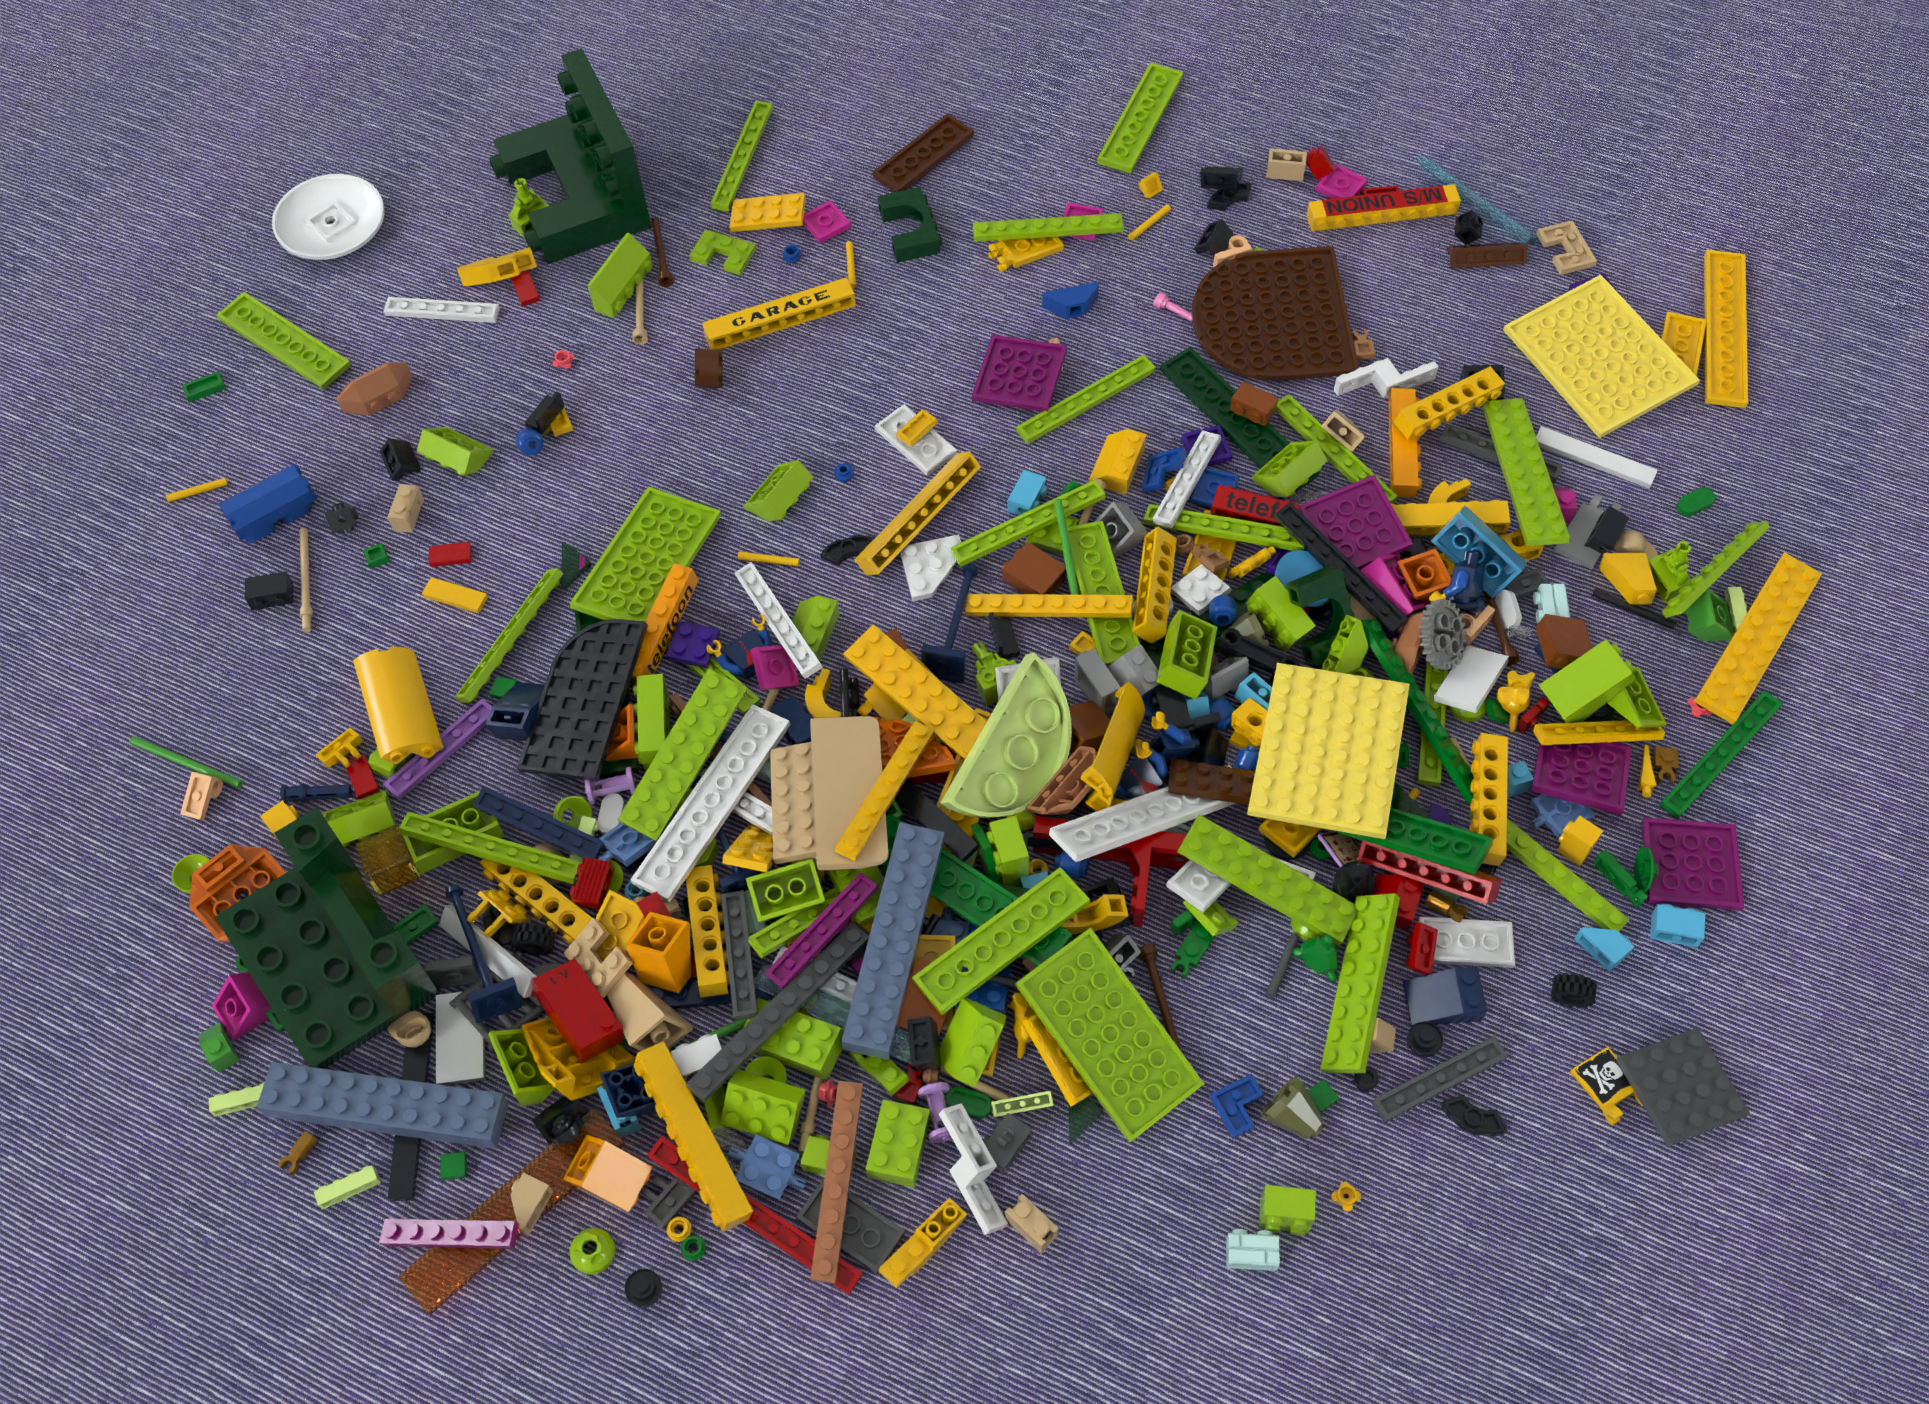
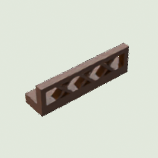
M1514 242L1446 246V252L1450 253L1451 268L1527 264L1528 244Z

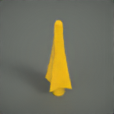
M1646 744L1644 745L1643 762L1637 791H1642V796L1648 798L1653 793L1652 788L1657 784L1651 765L1649 746Z

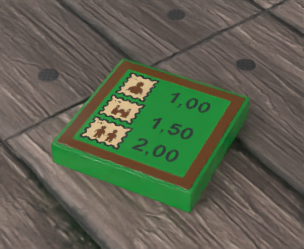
M979 823L972 824L971 829L974 841L980 847L977 850L979 862L986 876L992 881L999 883L1000 880L999 876L996 875V864L993 858L992 846Z

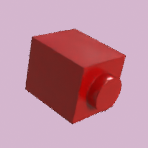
M1323 146L1308 152L1306 164L1317 180L1333 172L1334 163Z

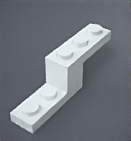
M1389 358L1381 361L1378 360L1366 367H1360L1353 372L1340 375L1336 378L1334 392L1339 396L1373 383L1383 399H1386L1390 396L1391 388L1412 389L1434 380L1438 371V365L1434 361L1399 374Z
M962 1103L942 1109L939 1116L962 1155L950 1169L952 1177L984 1235L1003 1229L1008 1223L984 1182L997 1167Z

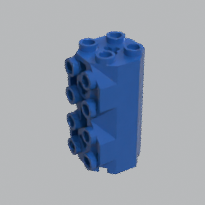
M297 463L284 468L218 504L240 540H246L249 543L258 541L275 530L276 521L282 520L285 523H290L311 511V503L317 499V496L312 488H310L311 485L307 478L303 475L300 476L302 472Z

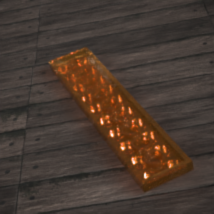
M592 1108L582 1117L584 1125L580 1129L581 1134L578 1138L567 1145L563 1143L556 1146L552 1143L464 1220L517 1222L510 1195L513 1183L516 1179H520L523 1173L548 1184L554 1191L538 1218L540 1220L576 1188V1186L563 1180L586 1135L605 1140L618 1148H622L625 1143L602 1116ZM518 1229L517 1239L523 1234L520 1229ZM432 1247L400 1274L398 1278L430 1316L505 1249Z

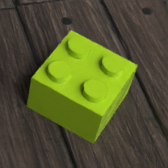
M1265 1185L1260 1197L1259 1228H1264L1266 1231L1279 1233L1280 1230L1290 1231V1234L1296 1236H1303L1305 1233H1309L1315 1221L1316 1190Z

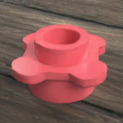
M560 350L555 354V361L552 364L554 367L569 369L575 357L566 350Z
M1689 698L1688 704L1692 708L1691 714L1693 716L1699 717L1705 714L1710 716L1712 714L1708 709L1700 708L1699 704L1694 702L1695 698Z
M833 1079L823 1082L818 1092L819 1100L827 1102L828 1107H831L834 1101H836L838 1085L833 1083Z

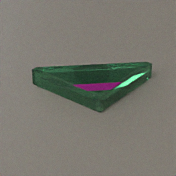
M563 542L561 572L564 574L561 577V586L565 590L592 564L590 560L566 542Z

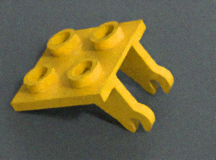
M500 889L479 891L477 895L483 901L468 916L467 921L474 923L493 905L501 914L483 934L485 937H491L507 921L509 923L530 922L532 918L526 914L527 910L523 906L510 900L511 896Z

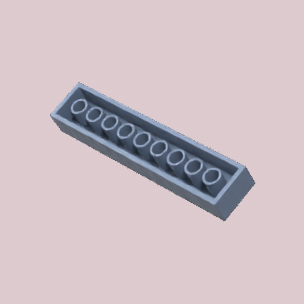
M899 822L841 1041L843 1050L886 1060L890 1058L944 845V832Z
M271 1062L256 1108L264 1116L270 1118L497 1149L509 1101L503 1093Z

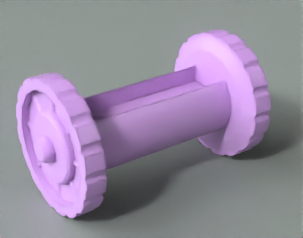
M631 766L626 767L625 775L594 782L584 780L585 793L590 805L595 804V797L629 789L631 794H633L636 789V778H634Z
M946 1082L928 1084L918 1091L919 1098L927 1099L934 1131L929 1133L928 1138L932 1143L952 1140L946 1126L938 1127V1124L943 1122L939 1113L942 1109L947 1108L944 1095L949 1092L950 1088Z

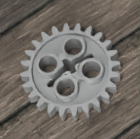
M1440 599L1431 601L1430 605H1426L1427 610H1423L1424 618H1420L1423 623L1422 626H1419V629L1422 631L1419 638L1423 641L1420 646H1424L1422 654H1427L1426 661H1431L1430 666H1435V669L1447 670L1455 668V664H1459V659L1463 658L1461 651H1465L1463 643H1467L1464 639V635L1467 632L1463 631V627L1466 624L1461 622L1463 615H1458L1460 609L1455 608V603H1451V600Z

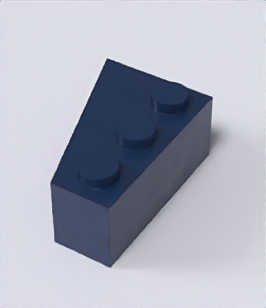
M791 696L770 707L773 714L790 721L791 725L784 734L788 743L791 742L793 745L811 742L810 719L814 717L811 713L807 714L802 701L798 702L794 696Z

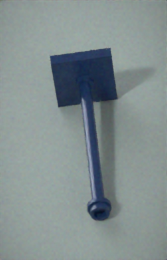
M972 563L966 564L962 569L964 579L944 647L923 644L921 650L922 663L938 679L964 684L965 651L952 648L972 578L976 577L978 573L977 566Z
M698 774L690 788H695L702 776ZM721 827L716 836L724 852H726L731 844L723 827ZM731 865L734 873L719 880L724 891L723 894L749 890L746 878L765 872Z
M458 884L448 886L445 893L446 898L453 902L485 987L467 994L476 1024L522 1007L513 977L493 984L472 925L467 921L468 915L461 899L463 890Z

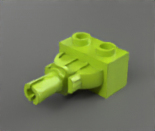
M519 178L518 181L514 182L517 193L514 198L513 211L508 213L512 227L525 239L523 231L532 229L528 213L549 205L539 195H536L534 190L528 189L524 178Z
M1680 541L1676 549H1670L1668 552L1648 559L1657 593L1665 603L1676 597L1681 588L1691 583V578L1687 573L1689 566L1687 555L1691 550V546H1688L1689 543L1686 541Z
M980 641L978 642L979 646L977 643L972 646V651L979 659L975 662L977 668L975 678L977 691L985 705L989 706L998 702L995 668L1017 663L1014 659L1008 661L1000 658L997 653H994L993 657L992 652H989L985 644Z

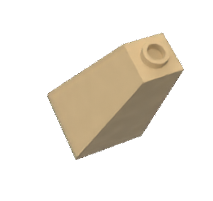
M625 972L607 994L615 1015L623 1026V1032L629 1046L640 1051L663 1041L669 1050L693 1030L690 1023L633 974Z

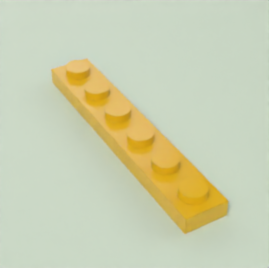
M1629 720L1535 724L1533 729L1541 745L1663 740L1665 735L1662 727L1638 728Z

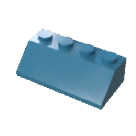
M1466 506L1459 510L1431 540L1455 564L1464 561L1467 550L1478 552L1477 563L1485 564L1483 590L1492 598L1519 575L1527 564L1522 557Z

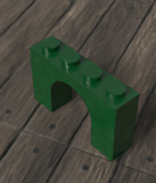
M921 187L878 196V208L883 223L902 218H911L921 223V226L912 232L891 236L892 250L897 263L940 253L942 237L941 234L936 232L938 231L937 223L935 220L932 221V209L927 207V195L922 193Z
M1328 565L1286 583L1291 603L1303 608L1325 598H1328L1332 604L1333 616L1329 626L1320 634L1301 642L1305 661L1315 666L1324 663L1327 659L1332 642L1335 640L1340 624L1346 614L1355 618L1350 607V594L1346 589L1345 574L1341 568L1333 565Z

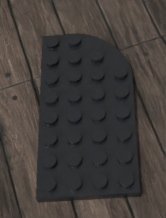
M624 619L600 621L582 629L562 646L552 662L517 766L520 772L599 781L648 628L645 621Z

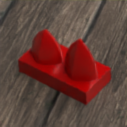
M1421 922L1414 923L1413 932L1405 939L1407 945L1411 947L1410 955L1404 961L1409 969L1423 975L1432 974L1438 934L1437 929Z

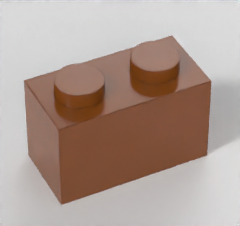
M1243 381L1232 396L1230 410L1252 420L1254 423L1266 426L1277 410L1279 398Z

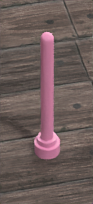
M1160 292L1156 296L1153 306L1159 309L1167 308L1192 322L1191 312L1170 302L1168 295Z

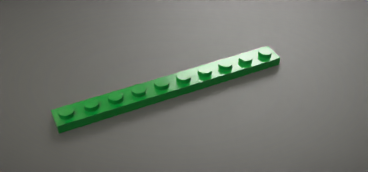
M1376 619L1361 620L1367 642L1391 681L1410 684L1407 698L1408 709L1468 805L1471 804L1474 795L1470 790L1471 782L1474 779L1471 768L1463 760L1459 749L1448 736V731L1442 726L1436 712L1428 704L1426 696L1415 683L1414 677L1405 668L1403 659L1396 653L1392 642L1383 632L1381 624Z

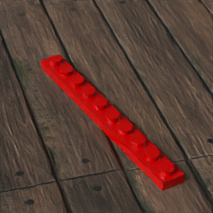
M660 1136L647 1154V1157L700 1193L697 1182L694 1183L689 1176V1167L686 1161H682L679 1157L678 1146ZM743 1192L753 1210L750 1219L743 1222V1224L811 1270L816 1241ZM839 1258L836 1284H830L849 1296L863 1273Z

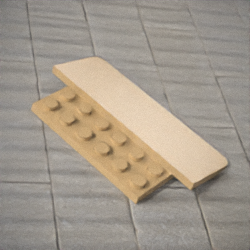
M871 716L810 719L811 742L770 750L773 860L775 864L813 857L817 859L819 870L858 869L883 864L889 856L886 812L856 861L834 852L838 841L883 772L879 722Z

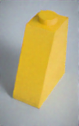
M1604 553L1599 569L1628 603L1652 604L1657 589L1647 554Z

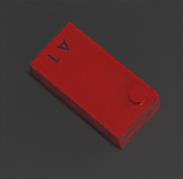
M575 958L533 979L534 996L580 1064L623 1042V1026Z

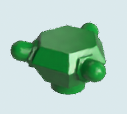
M1332 936L1316 937L1302 943L1301 947L1293 949V956L1304 959L1306 966L1318 974H1325L1331 982L1337 981V945L1333 943Z

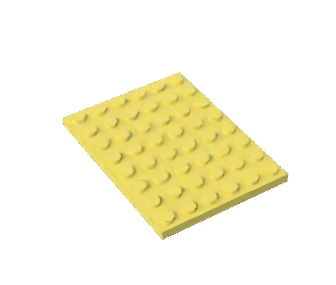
M1602 275L1510 322L1503 329L1598 438L1609 434L1697 386L1700 381Z
M1277 663L1247 815L1386 839L1410 684Z

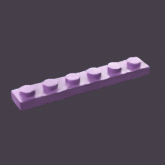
M482 698L440 734L443 748L428 759L416 755L383 783L384 787L400 801L485 727L492 706Z

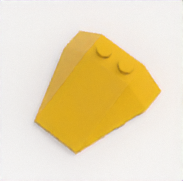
M549 1017L521 1025V1030L541 1075L571 1101L598 1092L597 1088L601 1086L605 1090L600 1074L633 1064L635 1060L629 1052L618 1044L580 1064Z

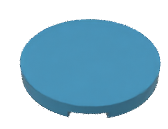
M1295 550L1286 553L1280 559L1275 576L1288 590L1286 583L1324 567L1308 551ZM1328 598L1321 599L1307 606H1322L1330 600Z

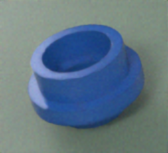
M795 245L786 246L782 253L783 259L790 263L798 261L801 258L800 249Z
M839 464L834 469V476L842 483L849 482L854 476V469L850 464Z

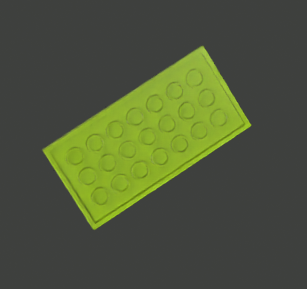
M648 487L571 600V609L602 620L646 621L673 563L686 567L690 566L719 521L721 511Z
M1091 927L1015 983L1018 990L1128 1142H1132L1204 1085L1199 1075Z

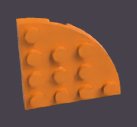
M874 717L879 722L883 770L912 726L911 723L898 719H893L892 722L884 721ZM933 735L907 778L956 770V762L946 746H942L936 740V736Z

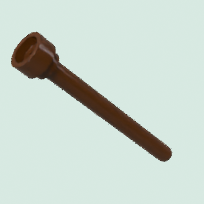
M653 218L652 227L660 267L658 283L662 287H669L674 282L673 275L667 269L659 219Z
M1483 590L1487 605L1495 609L1492 620L1502 646L1501 654L1509 656L1507 666L1513 665L1520 660L1518 651L1510 645L1495 599Z
M1155 944L1143 945L1139 947L1141 951L1139 958L1147 965L1166 1032L1177 1047L1181 1049L1155 963L1156 956L1158 955Z

